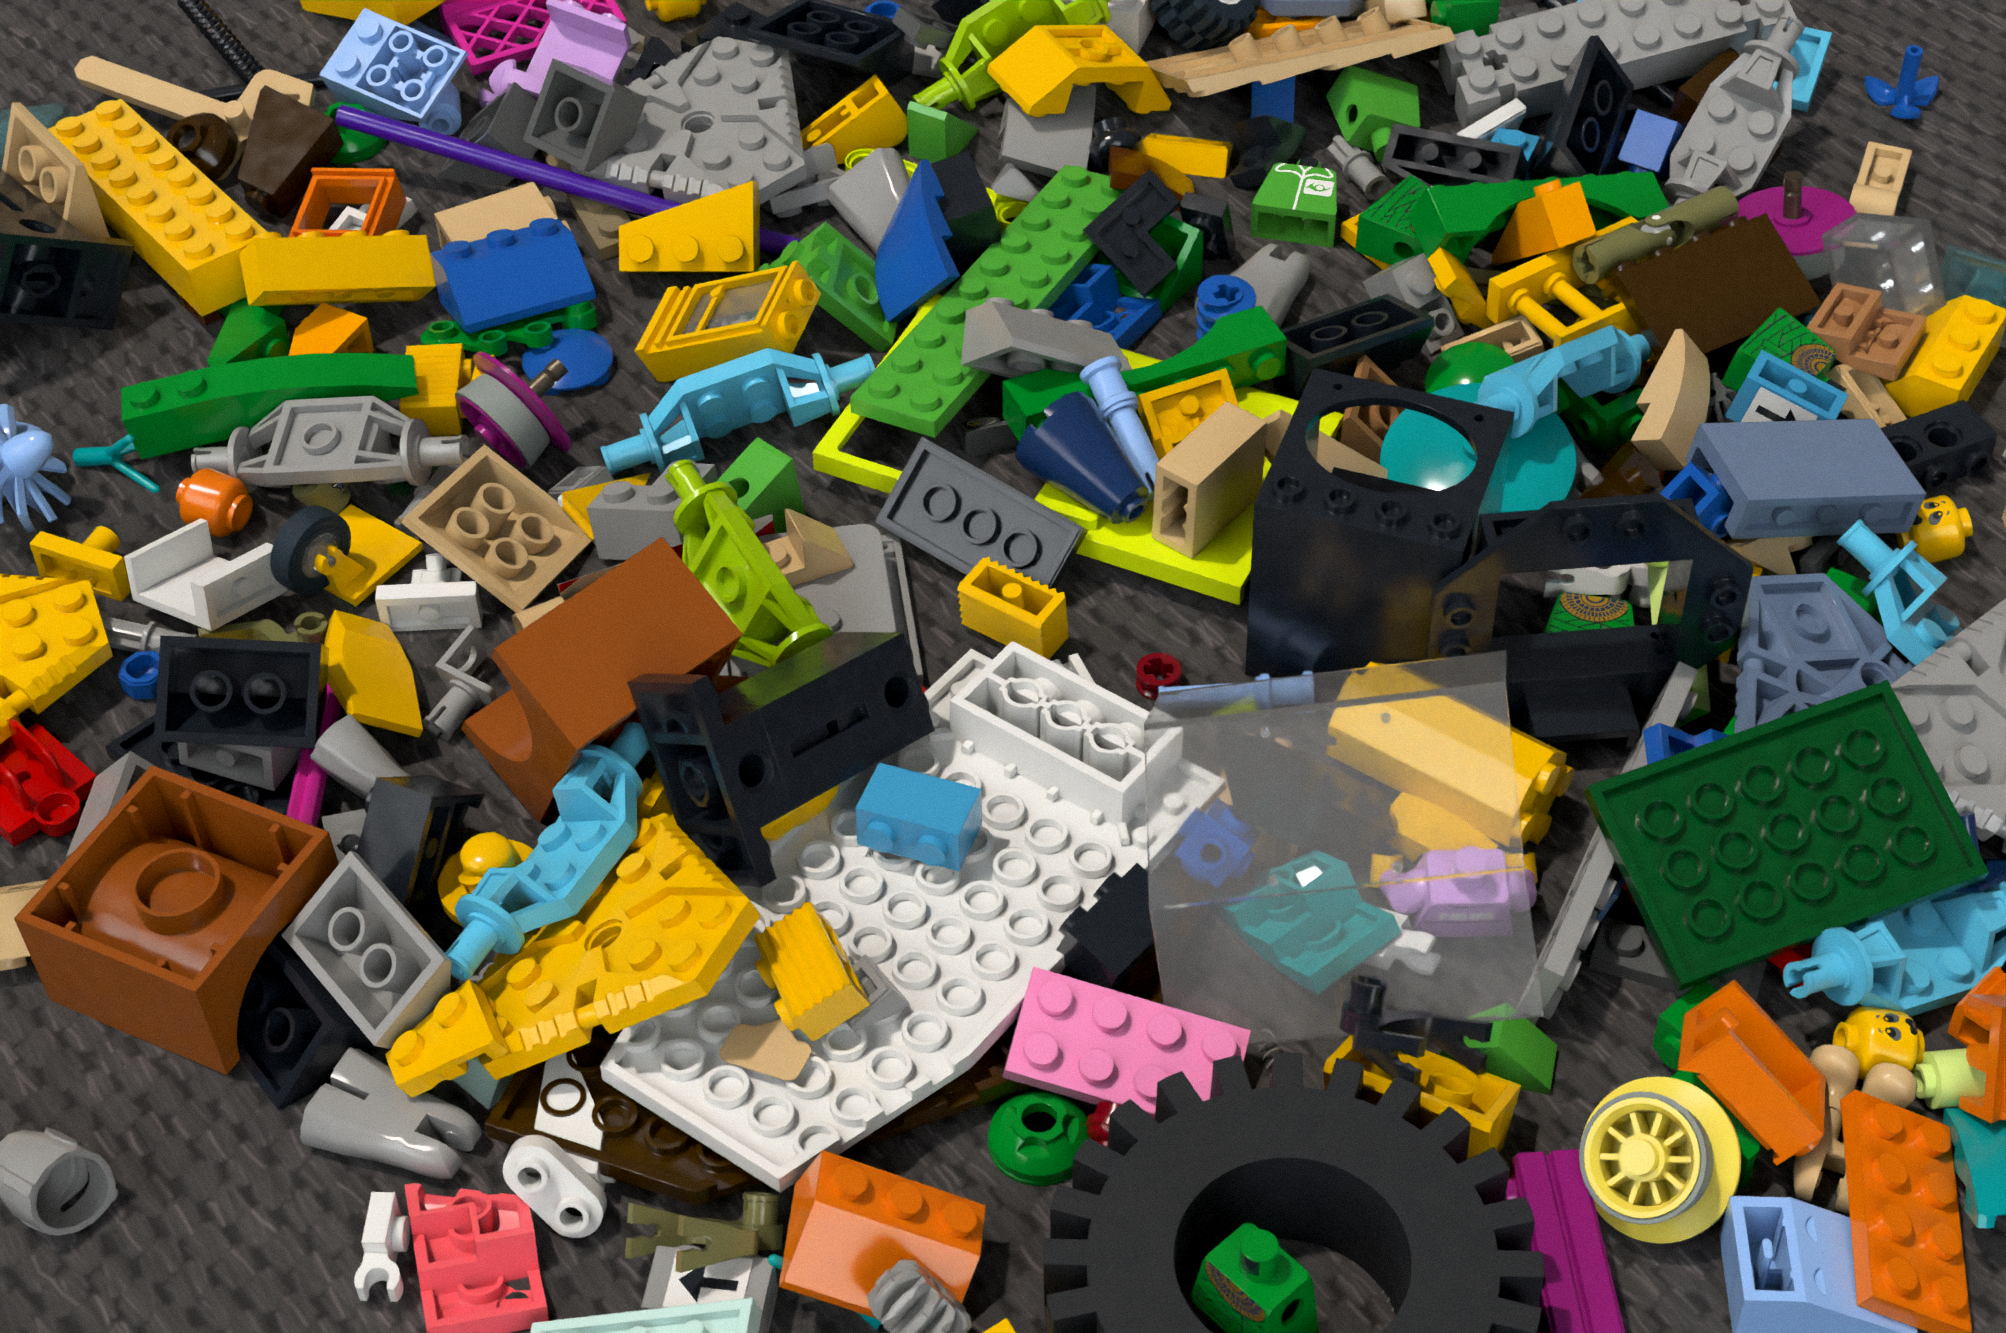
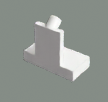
M440 553L426 555L427 569L413 570L411 584L377 585L375 602L380 622L388 624L392 632L466 628L468 625L482 628L483 610L477 582H462V570L459 568H446V558Z

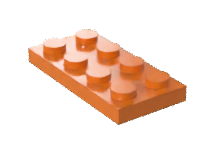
M1854 1089L1843 1097L1840 1103L1857 1306L1929 1333H1972L1950 1126Z

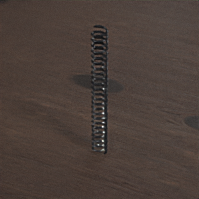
M177 0L179 8L191 19L192 23L209 40V43L213 45L214 49L231 66L232 70L236 72L237 76L240 77L246 86L252 80V78L248 79L249 76L253 75L258 69L260 71L264 70L205 0Z

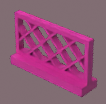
M446 0L438 5L441 28L446 36H451L456 47L467 51L468 56L465 62L473 75L494 70L500 63L508 59H515L517 63L533 58L551 21L548 10L542 9L546 8L547 0ZM573 0L581 4L588 11L599 15L610 13L627 24V19L615 0ZM519 15L516 22L504 20ZM530 18L546 22L542 29L526 25ZM480 27L476 34L466 31ZM491 30L507 33L503 40L487 37ZM518 36L534 40L532 43L525 45L514 43ZM479 47L495 51L494 54L476 58L475 56Z

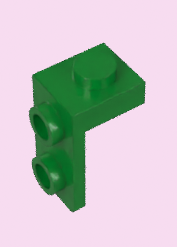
M1558 378L1557 411L1555 413H1561L1574 425L1581 439L1591 441L1602 452H1606L1629 440L1631 441L1644 416L1643 411L1636 404L1643 390L1639 387L1601 406L1590 395L1580 398L1562 378Z

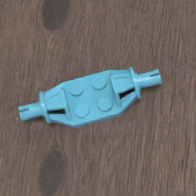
M1610 325L1484 376V381L1478 390L1477 401L1473 403L1515 412L1511 438H1519L1532 430L1537 419L1557 411L1558 378H1562L1580 398L1599 391L1608 393L1622 392L1635 384L1640 375L1641 363L1646 362L1650 358L1651 349L1643 335L1634 334L1629 336L1623 330L1616 329L1613 325Z
M766 348L679 378L649 417H647L646 412L639 414L643 428L639 429L641 434L600 447L607 469L611 475H614L616 472L651 461L652 465L657 464L661 475L672 462L683 459H690L696 462L705 459L699 438H720L730 433L733 429L754 422L763 423L769 421L775 415L785 411L788 412L794 427L830 412L832 416L839 415L840 409L837 402L840 399L839 394L859 388L876 370L871 356L868 353L863 357L830 368L828 364L824 365L819 352L812 354V359ZM786 377L815 380L816 383H788ZM680 414H682L683 419L659 437V435Z
M1861 519L1852 525L1836 542L1871 572L1868 576L1871 581L1861 593L1867 597L1874 590L1887 640L1915 666L1963 631L1959 627L1958 618L1951 610L1941 604L1935 605L1929 599L1948 578L1914 550L1918 546L1916 542L1911 540L1902 550L1897 547L1893 551Z
M628 722L609 749L601 745H586L581 751L582 756L577 759L574 767L553 788L552 792L560 815L554 824L547 827L538 838L539 844L527 859L516 867L489 868L473 892L463 895L458 900L454 909L456 917L464 930L447 952H444L451 960V975L461 981L470 979L473 976V972L491 949L507 955L518 953L525 942V932L577 915L637 837V799L643 791L642 780L634 768L647 751L651 750L641 724L637 722L631 724ZM601 795H602L603 797H605V798L611 800V801H610V804H609L606 800H604V799L601 797Z
M2002 881L1981 893L1950 892L1848 930L1843 927L1825 929L1812 945L1811 958L1793 961L1785 966L1783 970L1784 984L1788 988L1804 982L1803 986L1793 988L1790 991V994L1796 998H1805L1810 994L1823 991L1830 1000L1841 1006L1860 1004L1864 1007L1869 1006L1904 1012L1910 1017L1959 1002L1993 967H2001L2006 961V882Z

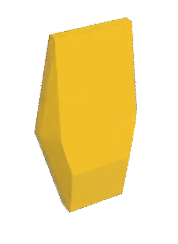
M334 610L328 623L324 645L329 648L327 683L346 714H351L360 723L419 738L423 731L416 683L411 665L388 624Z

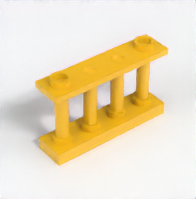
M1630 216L1596 231V235L1553 250L1490 278L1485 316L1497 325L1522 314L1554 341L1553 348L1610 325H1613L1616 329L1623 330L1629 336L1641 333L1619 296L1613 298L1619 304L1603 311L1576 290L1587 283L1579 278L1572 263V253L1576 246L1638 221ZM1610 276L1594 284L1603 290L1612 278ZM1558 298L1584 320L1566 327L1540 305Z

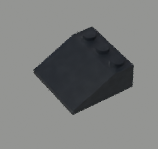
M798 0L748 28L746 32V38L759 44H766L789 51V56L797 58L798 62L802 65L831 67L835 69L837 74L843 76L861 75L871 78L876 74L884 86H893L913 73L915 46L904 40L905 32L892 23V18L822 0Z

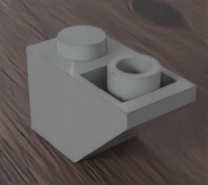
M1422 253L1394 263L1362 282L1370 299L1388 293L1434 317L1435 326L1422 348L1429 355L1439 350L1440 346L1451 343L1463 336L1464 333L1447 297L1435 285L1434 278L1436 275L1425 254Z

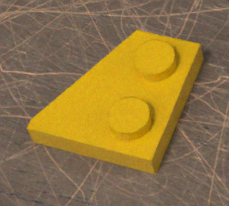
M468 979L457 990L445 995L437 1003L435 1009L415 1028L403 1033L385 1056L396 1086L413 1098L433 1089L436 1084L443 1080L450 1081L467 1073L468 1064L465 1061L483 1053L496 1060L504 1056L509 1050L484 991Z

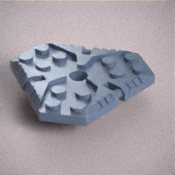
M1825 573L1752 576L1739 634L1740 638L1738 639L1739 652L1737 653V664L1741 674L1736 678L1737 707L1735 708L1734 734L1888 680L1891 685L1914 668L1915 665L1911 661L1906 664L1891 651L1894 645L1887 640L1884 627Z

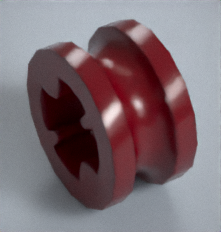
M1151 653L1141 658L1136 665V688L1139 694L1147 699L1159 701L1158 686H1181V665L1179 661L1166 653ZM1161 673V677L1164 680H1156L1154 674Z

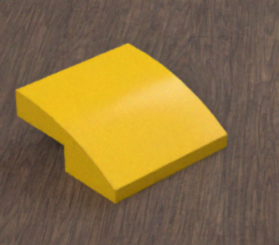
M1226 368L1137 396L1139 400L1137 409L1159 461L1226 401L1239 407Z

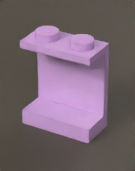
M547 0L546 7L551 21L526 72L514 68L507 83L510 86L515 81L537 100L552 59L584 67L615 82L632 46L627 24L613 14L603 13L599 15L588 11L581 4L573 0Z

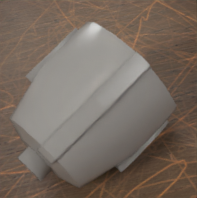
M48 1127L45 1128L44 1132L24 1129L10 1133L0 1141V1200L14 1216L37 1231L55 1236L79 1232L94 1223L108 1209L111 1202H115L118 1196V1189H116V1182L109 1164L99 1154L91 1151L84 1144L62 1132ZM89 1180V1185L81 1198L71 1208L62 1212L60 1210L61 1206L77 1194Z

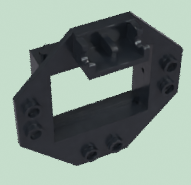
M1660 493L1550 501L1539 510L1480 514L1474 557L1432 588L1424 657L1427 669L1515 727H1520L1522 732L1544 743L1617 738L1618 743H1625V747L1636 746L1640 727L1635 712L1660 695L1678 662L1680 661L1698 670L1738 643L1754 569L1749 560L1700 524L1692 498L1668 500ZM1669 561L1656 625L1492 637L1501 574Z

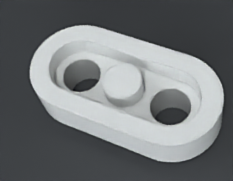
M528 1135L518 1139L511 1146L503 1165V1176L513 1192L553 1230L565 1237L582 1238L598 1229L607 1206L605 1192L557 1143L545 1136ZM527 1167L534 1168L539 1171L541 1176L531 1177L523 1169ZM565 1208H576L582 1213V1216L571 1215L565 1211Z

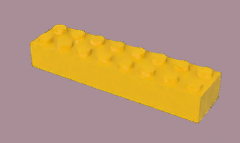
M122 99L105 101L98 104L92 111L77 117L63 118L55 126L48 128L85 166L104 221L122 239H126L134 246V250L202 317L247 297L239 253L253 240L254 236L266 233L267 231Z

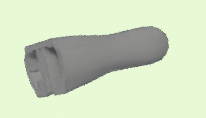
M880 147L829 186L828 200L846 223L865 241L876 255L880 241L911 178L899 152L893 148Z
M1269 243L1229 275L1237 276L1247 281L1254 288L1257 296L1255 307L1262 305L1280 329L1293 301L1308 280L1310 259L1307 255L1294 251L1283 261L1281 260V246ZM1199 297L1196 298V300H1195V306H1194L1195 312H1196V318H1197L1198 313H1199L1198 310H1197V303H1198Z
M351 714L336 721L322 734L310 756L334 781L365 800L369 791L374 786L377 777L411 776L405 772L392 755Z
M352 1047L346 1051L333 1069V1073L330 1076L332 1085L325 1083L321 1086L307 1104L300 1127V1138L304 1145L341 1155L389 1164L437 1179H452L461 1167L459 1156L448 1146L469 1152L473 1150L482 1134L479 1124L464 1110L427 1091L411 1098L396 1086L389 1066L364 1051Z

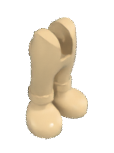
M1834 1044L1821 1045L1812 1051L1809 1060L1826 1077L1824 1135L1812 1151L1800 1157L1795 1156L1793 1169L1795 1196L1811 1202L1814 1190L1821 1181L1823 1172L1820 1170L1822 1167L1844 1175V1178H1840L1836 1191L1838 1197L1834 1210L1850 1214L1844 1143L1838 1141L1842 1127L1840 1100L1855 1089L1860 1074V1064L1855 1054L1842 1046ZM1880 1063L1873 1066L1867 1073L1861 1092L1905 1109L1915 1099L1918 1084L1913 1073L1906 1068L1893 1063Z

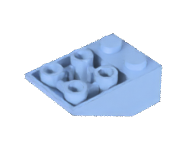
M364 8L319 75L337 102L358 103L376 112L378 115L391 119L424 122L468 56V53L465 50Z
M1729 1197L1719 1238L1732 1333H1918L1917 1328L1857 1306L1850 1217L1791 1197Z

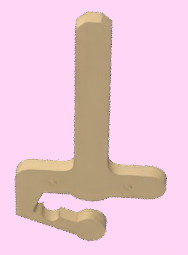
M95 56L81 59L74 68L81 86L117 99H122L181 121L192 114L207 112L224 119L234 129L238 144L232 164L216 181L226 178L243 154L259 92L264 85L313 109L316 97V90L313 84L270 69L258 72L237 101L233 100L224 103Z

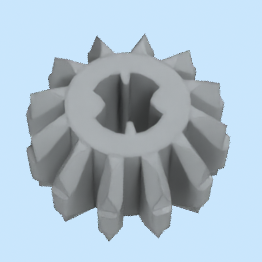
M899 1260L890 1270L887 1268L875 1281V1287L867 1295L869 1307L872 1309L873 1315L884 1325L883 1328L890 1333H967L972 1327L970 1315L966 1312V1307L955 1298V1294L949 1291L941 1280L935 1278L927 1268H922L913 1260Z

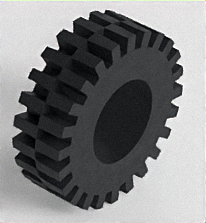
M1282 1052L1274 1053L1270 1087L1252 1089L1241 1056L1227 1057L1213 1062L1210 1099L1202 1101L1183 1071L1175 1073L1157 1082L1155 1120L1129 1099L1110 1114L1108 1147L1089 1137L1079 1147L1073 1157L1072 1188L1058 1185L1050 1207V1239L1044 1238L1045 1333H1212L1190 1309L1182 1292L1195 1274L1199 1272L1203 1259L1208 1253L1244 1223H1252L1259 1229L1271 1232L1277 1240H1297L1329 1248L1363 1268L1384 1290L1387 1298H1390L1392 1308L1394 1307L1396 1316L1381 1333H1538L1542 1309L1539 1308V1301L1544 1280L1542 1251H1530L1535 1220L1526 1197L1506 1200L1510 1168L1502 1156L1493 1147L1467 1160L1471 1123L1449 1106L1422 1130L1418 1129L1421 1098L1420 1087L1396 1076L1378 1104H1371L1362 1100L1364 1064L1336 1058L1327 1091L1303 1088V1053Z

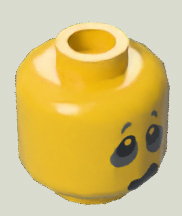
M1941 495L1925 499L1909 532L1896 533V538L1901 550L1911 540L1916 542L1918 546L1914 550L1931 564L1960 556L1965 549V537L1973 536V527L1966 507L1957 509L1955 503L1948 496Z
M1860 1006L1849 1014L1845 1022H1840L1837 1025L1833 1035L1834 1045L1850 1050L1858 1058L1860 1064L1858 1079L1864 1080L1869 1070L1876 1064L1893 1063L1912 1072L1914 1065L1922 1064L1923 1052L1925 1051L1923 1033L1920 1029L1916 1028L1912 1018L1904 1012Z

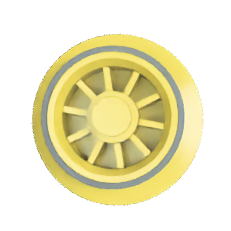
M1659 1076L1645 1077L1616 1088L1594 1109L1581 1138L1579 1150L1581 1174L1587 1190L1594 1200L1596 1211L1616 1230L1636 1240L1658 1244L1675 1243L1703 1233L1725 1213L1729 1197L1735 1195L1739 1184L1741 1150L1730 1118L1720 1104L1708 1093L1680 1079Z

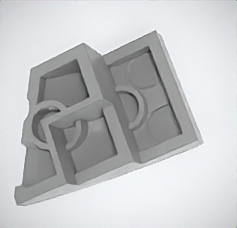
M1096 87L1072 88L1065 114H1046L1044 117H1033L1024 113L1021 106L1013 98H1008L1005 102L998 140L1002 141L998 163L1005 165L1008 162L1010 164L1013 163L1019 169L1051 178L1064 165L1080 166L1087 169L1089 145L1094 125Z

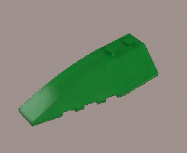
M326 353L260 358L211 366L122 387V422L128 434L134 436L133 444L141 460L227 440L230 438L233 430L238 427L252 428L285 400L375 396L383 402L417 395L419 390L416 363L413 355Z

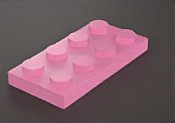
M1033 967L1002 1077L1095 1105L1098 1102H1111L1122 1105L1131 1099L1155 1120L1157 1082L1183 1071L1202 1101L1210 1099L1213 1062L1234 1056H1241L1244 1062L1251 1030Z

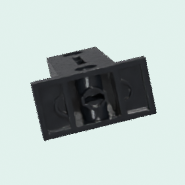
M0 168V321L113 330L134 246L126 239L86 236Z
M837 632L720 694H717L715 688L711 685L708 675L644 673L627 682L676 824L736 886L762 888L777 879L771 863V849L762 836L760 828L935 731L929 713V703L922 691L913 663V653L907 644L904 632Z

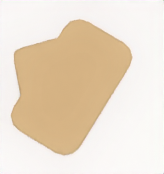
M779 1019L758 1026L742 1023L736 1025L723 1044L719 1055L725 1062L781 1080L792 1081L800 1075L811 1055L812 1049L806 1042L797 1040L794 1033Z

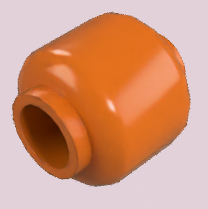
M212 468L200 469L191 478H185L180 483L176 493V502L179 504V513L182 521L188 525L200 518L207 520L210 535L217 538L229 536L233 531H240L247 524L251 516L253 502L249 496L246 484L238 478Z

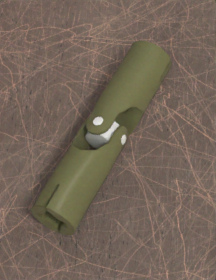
M1715 187L1649 215L1641 221L1630 223L1576 246L1572 253L1573 267L1583 282L1594 284L1610 277V273L1615 268L1627 261L1634 260L1636 264L1648 260L1654 252L1665 246L1672 245L1675 249L1685 245L1689 239L1698 233L1707 230L1712 233L1722 229L1729 222L1738 218L1739 204L1735 195L1727 187Z

